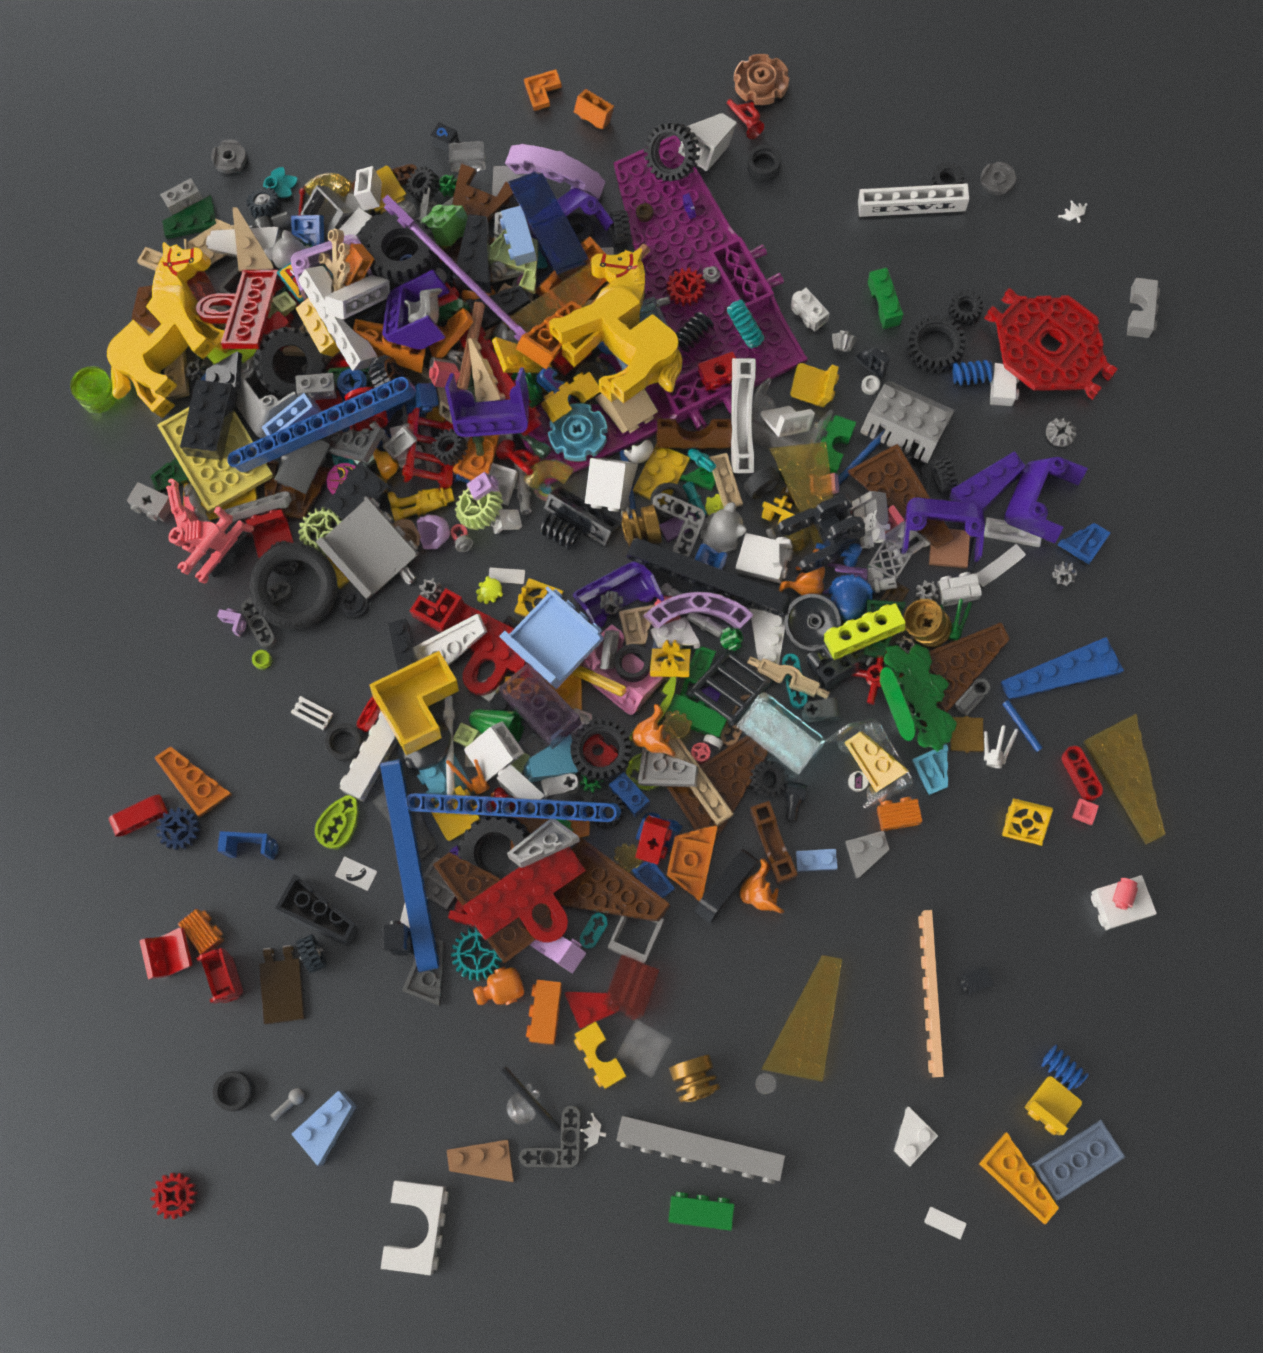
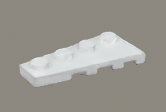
M476 614L413 647L419 661L440 651L449 666L479 640L487 630L481 616Z

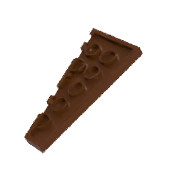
M898 444L848 470V473L867 490L886 493L887 507L889 508L894 505L904 521L906 506L911 499H930ZM927 519L925 527L920 531H916L936 549L954 540L947 525L941 520Z

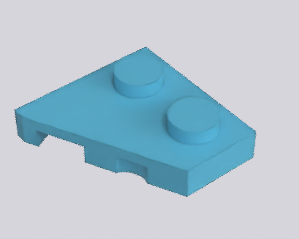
M947 744L943 745V749L939 752L932 750L912 759V763L929 796L948 787Z

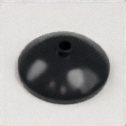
M811 593L798 597L789 605L784 625L788 637L795 645L804 650L819 651L826 645L824 633L832 627H840L842 620L839 609L832 600L826 596ZM814 617L818 618V624L813 622Z
M433 717L439 726L441 739L407 756L400 743H397L398 758L407 768L412 770L431 768L439 763L447 754L451 744V733L448 726L442 720Z

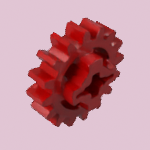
M689 267L687 271L681 268L680 273L674 271V276H669L667 294H669L670 300L675 299L676 305L682 302L683 307L685 303L692 306V302L698 303V298H703V293L706 292L705 279H703L702 274L697 275L696 269L691 272Z
M170 1173L169 1177L163 1175V1182L156 1181L155 1183L158 1187L151 1189L155 1193V1196L150 1198L152 1201L155 1200L152 1209L158 1208L157 1215L164 1213V1219H169L170 1216L172 1220L177 1219L178 1215L184 1217L186 1216L185 1211L192 1210L190 1204L196 1203V1200L192 1199V1196L197 1194L196 1191H192L195 1183L189 1184L188 1182L191 1178L186 1177L183 1179V1173H179L177 1177L176 1173ZM173 1181L179 1182L174 1187L168 1185V1183ZM172 1192H176L175 1195H174L175 1198H176V1200H172V1198H173V1195L171 1194ZM173 1205L179 1207L177 1210H169Z

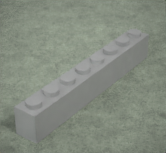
M622 1116L616 1140L621 1142V1147L632 1149L633 1145L641 1147V1152L652 1154L653 1150L661 1152L660 1156L673 1159V1155L681 1157L682 1162L693 1164V1161L696 1160L702 1162V1167L713 1169L714 1165L722 1167V1172L734 1174V1170L742 1172L743 1177L754 1179L756 1175L763 1177V1182L775 1184V1180L780 1181L785 1159L784 1155Z

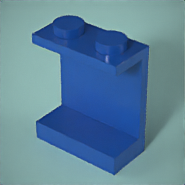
M220 831L217 851L228 858H236L238 843L262 844L261 854L270 860H274L275 855L278 854L279 846L276 843L277 841L268 834Z

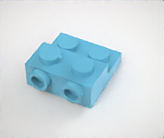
M454 754V766L468 780L464 770L462 769L458 759ZM444 756L433 767L419 770L418 779L422 785L426 784L429 789L426 793L447 794L446 756ZM454 772L455 788L461 785L463 790L468 789ZM435 798L434 800L438 804L439 800Z

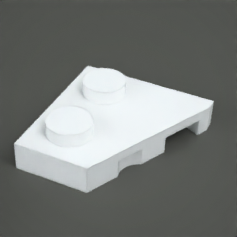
M686 617L664 624L658 629H651V635L658 648H662L666 640H669L670 645H673L674 640H677L680 648L683 645H694V648H700V642Z

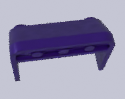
M580 188L571 189L527 221L531 238L538 240V250L546 258L553 270L557 268L560 262L550 248L557 239V233L553 228L555 224L579 207L585 214L594 215L606 232L614 223L599 201Z
M434 270L394 288L388 294L382 332L387 341L420 350L445 338L444 333L429 315L409 323V307H406L404 304L405 300L409 302L420 301V292L422 290L441 288L442 292L438 295V298L450 292Z
M524 367L520 368L516 379V386L510 391V400L475 402L474 396L470 391L457 389L455 375L450 373L445 390L454 431L457 435L472 437L522 433L527 429L529 423V393Z
M1061 457L1028 462L1004 515L1005 522L1010 526L1055 543L1063 530V526L1046 520L1048 509L1044 504L1037 502L1048 474H1051L1079 486L1088 468Z
M913 498L908 502L901 554H906L910 531L922 530L926 525L927 519L965 523L966 533L969 536L977 537L974 561L978 562L980 560L985 531L984 511L980 505L925 498Z
M634 561L573 593L579 609L589 618L587 622L591 625L595 623L599 628L605 625L607 621L606 616L609 615L606 614L604 609L600 608L601 595L605 596L607 591H617L619 597L623 596V607L637 599L650 602L656 596L661 602L665 600L654 575L644 565Z

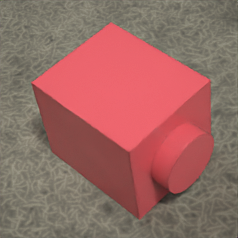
M434 361L433 367L429 370V378L434 386L445 388L450 373H454L457 384L460 372L454 363Z

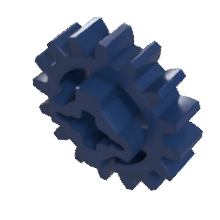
M180 807L177 808V812L171 808L169 815L164 812L165 818L158 819L161 826H156V829L160 831L156 836L162 838L160 843L166 844V847L169 849L173 847L176 851L179 850V846L185 850L187 843L192 846L193 842L191 840L198 839L195 832H200V829L196 827L199 821L194 820L196 815L190 814V811L187 809L183 811ZM184 817L188 820L189 825L185 824ZM167 833L171 834L170 838L172 841L168 838Z

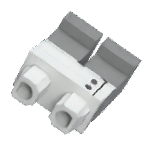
M870 491L861 496V498L852 501L853 507L851 508V511H854V516L862 517L866 524L865 536L859 539L861 547L867 549L874 547V542L880 543L885 541V532L890 530V524H887L886 493Z

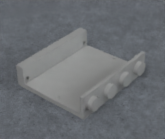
M365 496L364 502L325 537H320L316 543L367 599L371 598L412 561L419 552L416 550L418 549L417 545L412 540L408 541L404 537L406 533L400 526L395 527L391 522L393 520L386 511L383 513L379 509L380 504L373 497Z

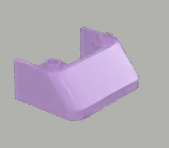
M354 234L344 236V241L342 242L349 245L351 243L361 244L360 239ZM331 241L298 251L291 256L292 270L304 301L307 299V295L298 281L300 275L307 268L322 265L318 261L320 253L329 254L330 259L333 261ZM370 269L368 270V275H369V276L372 275V272H371Z

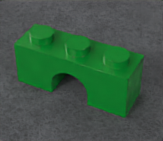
M883 268L871 271L869 273L868 286L872 298H877L879 306L878 315L883 329L901 325L903 312L888 269Z
M837 415L834 416L833 421L829 420L826 431H828L827 437L823 436L820 447H822L821 452L816 453L813 461L816 464L815 471L827 475L838 473L844 454L835 451L833 446L838 443L849 445L855 430V421Z

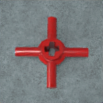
M877 658L876 665L870 666L868 670L859 669L857 673L851 675L866 678L867 683L871 686L867 699L868 704L873 705L875 703L878 687H881L880 676H877V674H880L881 670L885 668L884 658Z

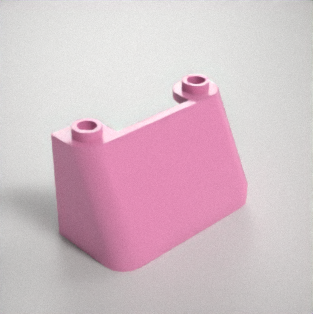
M611 624L606 630L619 631L618 652L623 647L624 636L621 630ZM605 630L601 633L603 638L605 635ZM603 640L580 666L626 686V694L620 697L590 683L624 712L633 715L667 677H651L649 672L647 677L641 681L627 682L618 675L616 667L607 670L600 669ZM630 653L622 659V667L628 673H637L644 667V662L633 653Z

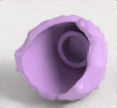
M426 515L417 519V530L421 536L420 541L424 549H438L448 540L450 530L445 519L434 515Z

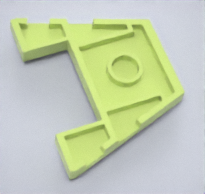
M504 230L490 245L491 264L500 261L507 268L524 272L519 286L524 291L535 294L537 261L516 266L515 260L510 259L508 249H511V245L506 244L504 234L507 231ZM531 238L536 258L538 259V240Z

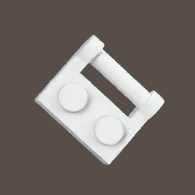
M905 521L887 532L885 536L902 545ZM910 531L909 541L916 536L919 539L917 543L908 548L913 554L922 547L930 545L916 531ZM888 542L889 548L896 547V545ZM897 550L890 551L893 557L898 556ZM907 557L902 558L903 563L905 562V559H907ZM898 558V559H895V561L897 562V564L900 565L901 563H900L899 558Z

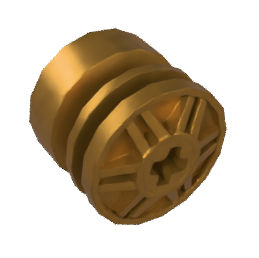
M654 505L641 507V516L639 517L636 511L632 509V518L630 519L627 511L622 512L621 523L624 537L629 547L634 538L642 540L646 538L652 544L662 543Z
M919 599L914 601L907 607L904 613L905 629L920 645L925 647L939 646L951 634L952 623L950 617L933 600Z
M709 1054L669 1067L673 1081L683 1080L684 1083L676 1088L677 1092L686 1090L687 1093L678 1097L680 1102H693L711 1096L715 1091L721 1089L719 1084L712 1086L709 1084L710 1081L717 1079L716 1075H706V1072L713 1068Z

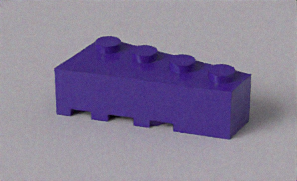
M1014 451L952 488L949 498L955 502L978 504L985 512L1021 476L1025 465Z

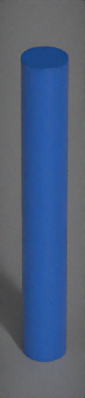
M1009 700L1004 702L1002 705L1035 751L1038 752L1043 749Z

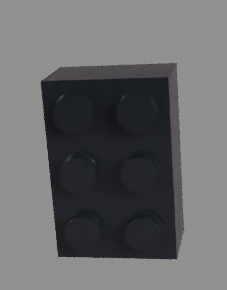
M359 462L325 506L344 520L365 501V496L373 497L380 503L393 485L366 463Z

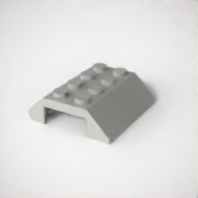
M888 380L873 403L860 433L868 436L874 424L870 438L874 439L881 426L885 428V432L881 437V443L884 444L889 433L892 432L887 445L892 447L898 444L902 450L906 440H909L903 452L908 454L913 442H916L920 445L914 454V458L918 459L925 447L926 449L921 457V461L928 464L955 410Z

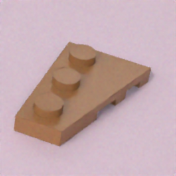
M509 1140L447 1150L449 1171L514 1182Z

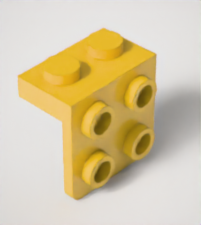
M384 166L376 171L382 181L380 206L374 208L376 214L387 212L384 208L386 205L383 202L387 195L396 204L404 201V197L407 196L389 166Z
M799 363L796 368L790 395L824 408L834 398L835 391L833 388L839 379V374H837L839 367L831 365L827 371Z
M461 785L454 789L455 795H471L468 789L463 790ZM455 799V806L453 808L457 809L458 801ZM471 804L472 809H473V810H476V809H477V805L473 806V805ZM431 812L448 841L461 836L466 829L471 828L473 822L480 821L479 817L481 816Z
M1049 1076L1024 1108L1029 1111L1028 1115L1044 1123L1046 1125L1045 1129L1054 1136L1056 1134L1064 1135L1068 1129L1066 1127L1067 1123L1080 1108L1082 1101L1056 1079Z

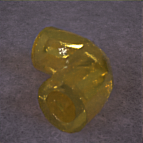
M326 172L316 175L303 186L309 196H311L313 189L319 185L328 186L331 190L344 197L350 193L352 182L337 173Z
M543 460L531 468L533 474L531 476L526 474L523 481L534 489H539L547 478H554L565 484L574 469L558 460Z

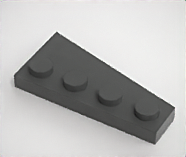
M368 428L362 429V431H355L353 429L347 432L340 430L320 440L330 445L327 451L329 454L368 463L385 431L382 428H376L375 430Z
M406 785L407 793H408V796H409V795L411 794V792L409 791V789H408V787H407V785ZM384 791L372 802L390 822ZM411 811L419 857L424 860L437 848V845L419 811Z

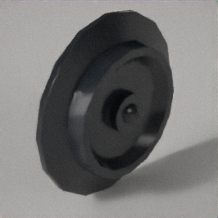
M587 357L566 374V382L571 384L574 382L573 378L578 374L583 373L585 375L590 372L599 386L600 378L614 375L616 371L604 359ZM601 392L598 393L596 396H594V397L591 398L590 400L586 401L584 404H588V405H597V404H599V403L596 401L595 397H597L598 395H600V394H602V393H601ZM571 395L575 401L581 403L576 396Z

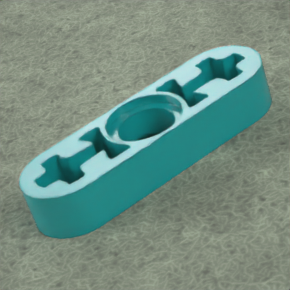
M787 654L783 657L782 665H786L788 659H791L792 662H795L793 667L802 673L799 658L795 654ZM786 675L785 683L791 706L795 709L804 708L808 700L807 694L799 691V697L803 698L801 704L794 701L796 699L795 691L797 690L790 688L789 679L791 676Z

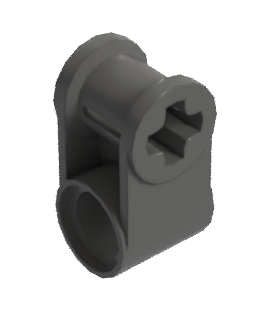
M837 698L807 702L801 712L802 719L808 723L839 719L840 712Z

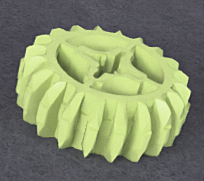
M468 488L466 491L463 490L462 496H458L460 500L456 502L457 507L455 511L460 523L468 529L478 531L480 528L484 530L485 526H490V522L495 521V517L500 515L498 511L503 509L501 506L503 503L502 495L498 491H491L476 501L473 499Z
M322 507L321 511L315 508L314 514L308 512L309 517H303L305 523H300L302 529L298 530V533L301 535L299 539L303 544L317 549L326 557L327 554L320 546L311 540V532L317 535L316 539L318 540L333 530L331 528L332 521L338 525L343 520L330 509L326 511V508Z

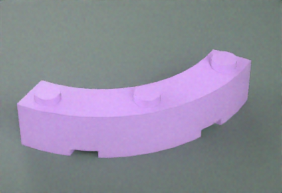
M526 144L512 145L505 162L515 174L534 175L535 172L543 173L546 178L559 183L564 181L571 185L570 189L580 188L597 200L600 198L605 184V180L598 172L593 171L580 161L567 156L562 151H554Z
M691 592L671 597L657 604L643 615L656 629L660 628L670 619L687 613L710 614L725 620L735 629H740L753 616L748 609L738 602L722 595L707 592Z
M564 937L550 943L535 940L530 944L534 949L552 959L572 974L586 955V952L580 949L582 945L574 939L569 941Z

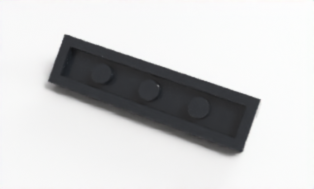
M561 486L549 493L544 509L570 523L573 527H577L578 530H582L584 534L603 546L609 543L612 534L621 525L618 521L597 508H592L590 504L585 503L584 500Z

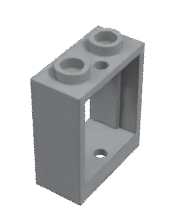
M621 916L608 949L645 966L662 929L664 919L661 918L659 922L651 921L657 925L643 955L617 943L628 920L627 916Z

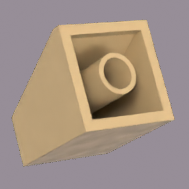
M645 389L625 403L619 399L610 402L603 394L595 397L596 401L622 433L635 431L639 428V423L643 421L646 424L654 419L653 414L658 412Z

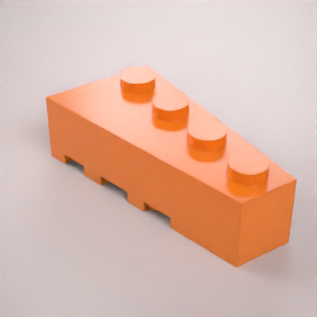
M571 300L557 310L554 315L547 317L544 322L533 327L530 332L523 334L515 349L547 370L562 349V344L550 334L549 321L553 318L567 316L582 307Z
M355 319L353 331L369 341L378 357L383 355L390 356L400 366L422 373L426 348L417 350L389 342L382 335L384 324Z

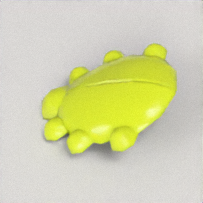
M715 494V497L706 498L705 509L709 516L724 509L719 494Z
M489 576L485 578L486 581L479 583L480 589L476 590V593L479 594L477 601H484L486 605L489 601L495 603L498 596H503L500 582Z

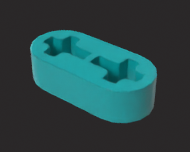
M596 913L592 915L581 933L580 943L585 949H593L605 932L608 920L604 914ZM600 917L603 918L602 922L604 925H599L595 931L594 927L596 924L594 920H598ZM591 932H593L592 940L594 942L585 945L584 937H589Z

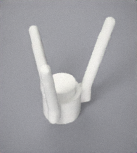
M1002 726L996 750H991V753H989L988 732H984V761H987V766L1002 768V765H1005L1018 729L1014 730L1004 754L1001 751L1006 726Z

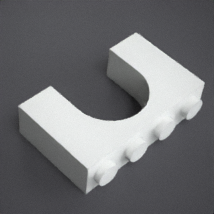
M394 1181L391 1203L412 1205L420 1208L427 1216L429 1231L426 1239L418 1247L384 1246L381 1269L432 1275L434 1270L437 1271L439 1265V1257H436L437 1248H441L442 1235H439L440 1227L444 1226L446 1214L443 1213V1207L447 1205L449 1192H446L445 1186Z

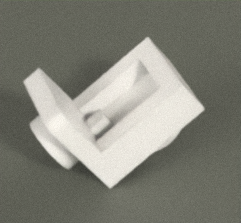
M499 510L500 515L495 517V521H491L495 534H499L502 530H519L522 527L518 510Z
M778 537L776 540H771L772 550H768L769 562H772L774 568L782 567L781 549L792 548L791 540L786 537Z

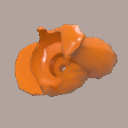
M824 566L809 573L801 572L797 576L796 581L781 582L780 592L791 588L801 596L811 593L821 595L824 591Z
M655 704L654 714L636 726L632 734V740L636 746L645 747L652 753L667 754L675 757L676 753L668 744L671 737L670 734H667L666 738L663 739L664 725L658 726V721L664 712L659 704Z
M761 858L760 870L743 882L739 891V897L744 903L752 904L759 910H773L778 913H784L785 910L777 906L779 889L776 888L772 894L769 887L771 884L765 880V876L770 870V864Z

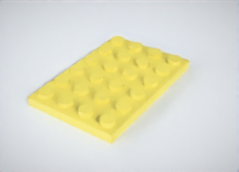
M189 407L157 425L209 514L216 507L226 505L274 477L266 463L247 472H240L228 464L227 458L231 452L253 443L235 411L233 412L222 460L186 456L180 448Z

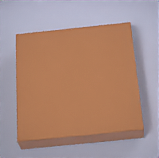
M949 529L954 540L938 549L930 544L929 565L967 569L970 536L965 530Z

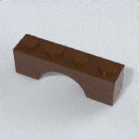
M657 418V447L664 449L731 448V419H712L710 424L702 430L687 431L678 425L676 419Z
M770 801L752 806L750 813L777 885L796 879L798 874L791 856L783 843Z

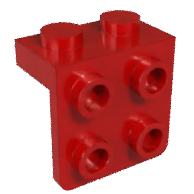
M274 509L264 515H254L246 520V524L254 528L252 535L259 558L271 548L272 544H276L275 542L286 541L294 543L287 517L282 509Z

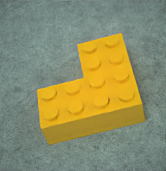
M440 651L369 684L372 696L406 756L442 738L439 726L429 711L428 706L458 692L459 689L457 680Z

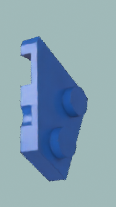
M323 215L291 216L292 234L301 238L302 241L312 246L324 243Z
M1093 523L1085 529L1075 532L1072 536L1060 540L1058 546L1085 563L1090 564L1110 532Z

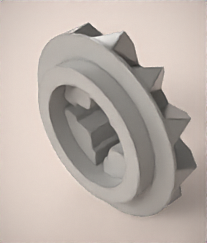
M1056 418L1046 428L1047 439L1053 445L1067 446L1076 437V427L1072 425L1071 421L1065 420V418ZM1066 428L1065 434L1062 433L1057 436L1059 430Z

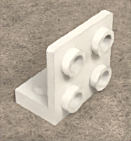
M791 406L765 410L760 413V416L778 437L809 431L815 415L811 409L796 412Z

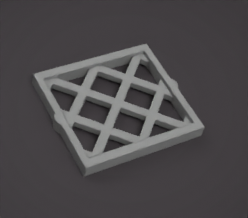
M886 537V540L883 541L870 561L869 566L888 577L896 576L897 580L913 552L907 549V554L901 555L900 549H902V545ZM888 542L896 545V547L889 548ZM884 544H886L887 549L881 550ZM897 550L898 556L892 557L890 551ZM888 552L889 558L883 559L881 553ZM879 554L880 560L874 561ZM903 557H907V559L905 560V562H904V564H903L902 558H903ZM899 558L901 564L894 566L893 560ZM890 560L891 567L885 568L884 562ZM881 562L882 568L880 569L875 564ZM901 567L898 573H896L895 568ZM893 569L894 575L887 573L886 570Z

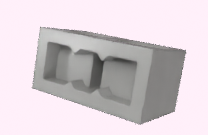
M333 373L296 376L298 397L305 393L314 400L337 398L336 381Z

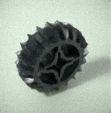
M383 355L377 357L368 366L369 378L372 380V385L375 388L398 377L406 378L407 376L395 360H392L390 356Z

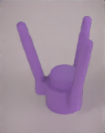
M835 563L827 565L834 567L836 572L861 576V578L867 581V568L848 567ZM829 589L824 590L823 594L829 593Z

